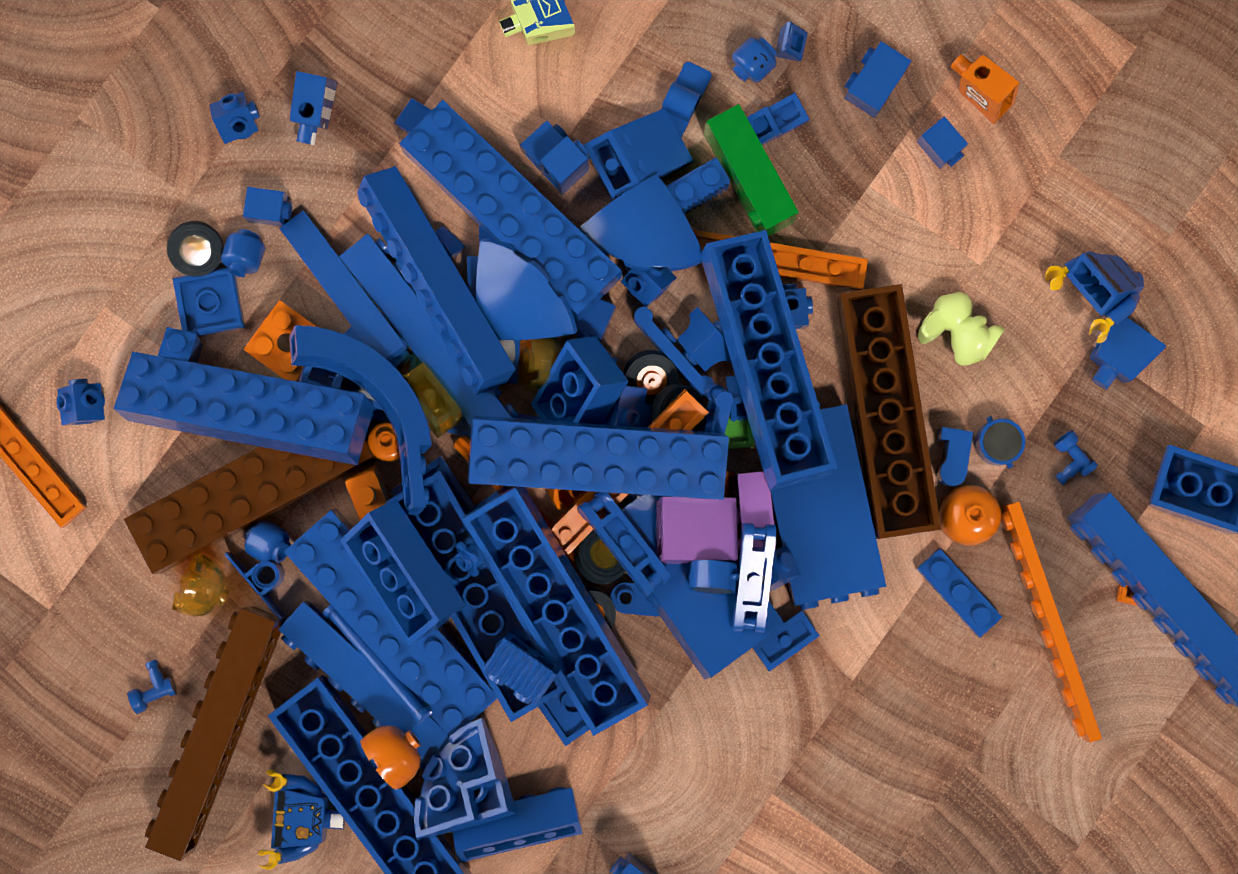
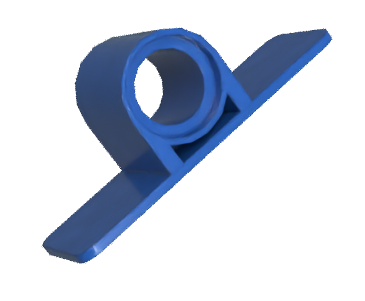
M691 62L684 64L676 82H673L662 104V109H666L681 138L712 77L710 71Z
M226 552L225 556L272 612L280 620L285 619V614L269 597V594L284 581L285 572L282 565L263 561L247 571L232 552ZM267 566H270L275 571V579L270 584L262 579V571Z

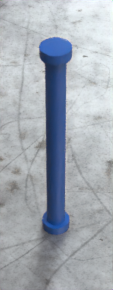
M329 605L322 613L326 620H332L415 716L414 721L417 724L424 722L432 714L429 707H423L409 689L395 677L334 607Z

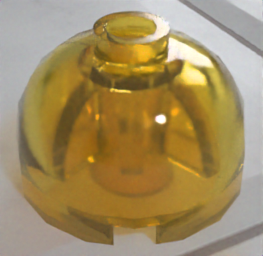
M558 337L520 340V342H526L525 350L520 351L519 355L522 385L528 384L525 391H538L547 384L550 370L564 347Z
M197 553V556L191 559L179 583L182 584L179 593L175 592L173 596L171 610L183 615L199 617L209 614L216 605L222 607L229 593V590L224 588L226 576L222 567L211 558Z

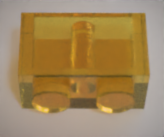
M424 362L403 376L418 398L428 427L437 439L463 421L460 407Z

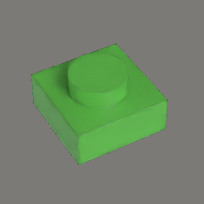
M729 418L725 434L729 436L728 450L755 447L749 420L742 419L741 421L736 420L733 422Z

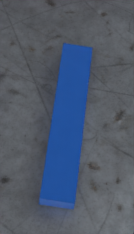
M304 210L279 228L365 345L375 350L389 362L407 349L406 345Z

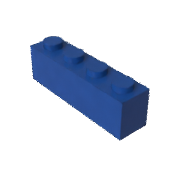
M564 787L554 788L549 793L538 796L533 794L524 795L514 801L517 814L453 831L455 851L460 861L466 862L583 834L577 801L572 787L567 789Z

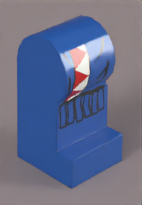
M946 427L938 429L936 441L944 442L942 462L936 469V478L942 485L947 487L957 486L965 480L972 444V431Z

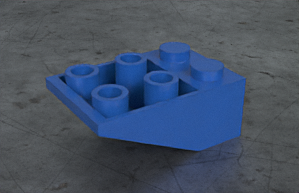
M665 108L612 129L583 145L589 152L587 154L589 161L611 201L656 174L660 179H663L694 162Z

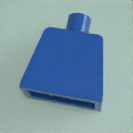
M1126 318L1117 327L1113 325L1110 327L1107 339L1103 343H1096L1090 355V360L1100 366V368L1092 378V381L1105 390L1110 387L1115 378L1122 383L1130 382L1165 349L1166 345L1132 320Z

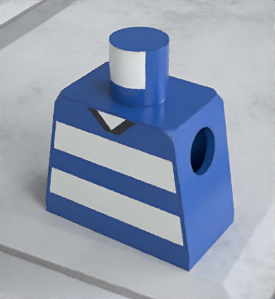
M296 71L290 112V121L299 124L296 142L315 145L317 129L328 128L338 82L328 77ZM311 107H313L314 113L311 117H309L308 111Z

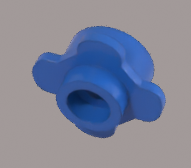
M458 542L456 544L457 555L455 556L457 566L462 571H468L471 576L476 577L479 574L477 568L484 563V556L481 550L473 543L465 545L463 542Z

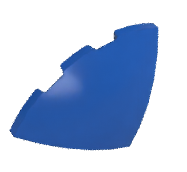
M657 174L620 195L579 228L605 255L610 254L623 260L624 266L632 269L648 271L651 267H668L669 271L672 272L702 263V249L688 220Z
M485 238L480 241L476 275V302L498 340L542 339L571 335L577 332L575 319L564 296H557L548 283L551 278L550 275L537 262H526L515 254V247L506 243Z
M483 718L470 722L449 737V743L439 754H434L427 764L422 775L425 781L421 795L415 799L414 823L417 839L449 833L517 814L499 754Z

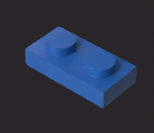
M802 610L786 620L784 625L753 647V650L769 672L820 636Z

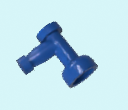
M1074 430L1068 431L1053 444L1059 452L1067 451L1074 460L1061 473L1059 472L1055 475L1062 485L1078 472L1086 476L1098 466L1095 460L1090 461L1076 444L1078 442V435Z
M152 660L145 664L147 670H149L153 688L144 692L140 689H133L127 692L129 703L136 714L146 711L147 703L168 694L170 697L177 694L171 677L164 679L158 668L157 660Z

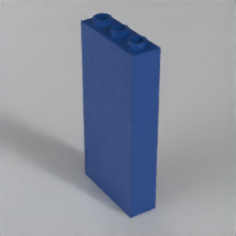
M847 404L820 410L838 468L828 477L771 491L773 517L780 548L789 547L801 573L800 576L788 582L792 605H800L801 610L819 607L818 601L829 598L831 604L848 601V594L858 592L861 593V597L880 594L879 588L886 587Z
M632 494L627 498L629 504L621 509V511L657 556L656 501L661 497L671 496ZM738 558V561L734 562V564H737V565H738V566H737V574H738V569H739V560H740L739 558ZM663 564L670 573L671 579L664 584L659 583L654 587V592L647 597L704 680L712 678L785 624L768 601L764 633H754V629H743L742 632L732 631V615L736 592L733 594H713L690 590L688 575L690 574L691 564ZM649 565L641 570L645 577L653 573ZM745 611V616L754 617L756 614L754 611Z

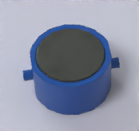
M992 416L987 417L988 423L982 425L975 436L974 444L977 454L988 464L996 466L1007 465L1008 469L1014 467L1012 462L1021 456L1025 448L1024 432L1012 420L1003 418L993 420Z
M715 560L691 561L690 574L688 575L689 589L703 593L733 594L736 592V580L739 579L737 574L738 565Z

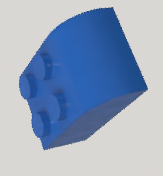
M596 336L567 340L534 397L531 406L541 420L603 424L627 385L628 380Z
M1167 445L1148 505L1161 512L1227 534H1238V467L1173 445Z

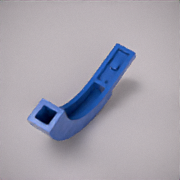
M295 325L289 335L292 366H311L340 374L367 391L385 412L398 442L405 511L408 516L419 515L429 502L428 487L423 485L422 475L425 474L426 461L425 457L420 454H424L432 446L425 414L412 388L388 360L364 343L329 329Z

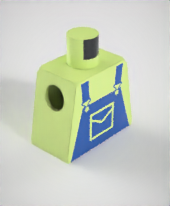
M510 0L514 14L499 20L505 38L522 31L528 45L575 35V26L564 0Z

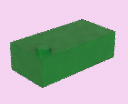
M740 104L707 120L703 135L713 154L728 175L730 184L756 232L766 230L767 235L770 236L793 224L799 211Z

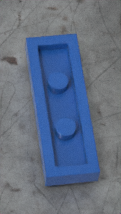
M938 548L916 568L978 638H981L1003 618L941 548Z

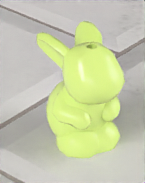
M958 291L942 295L937 299L933 311L923 320L918 332V340L921 344H926L935 340L945 330L950 331L955 362L960 366H965L981 360L984 361L1005 329L998 325L987 327L985 325L987 319L982 315L973 317L972 300L968 294Z

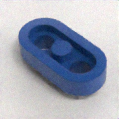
M624 582L613 588L610 598L616 611L624 614L659 616L648 598L643 596L637 589L635 583ZM623 592L631 594L632 600L630 603L623 604L620 601V595Z

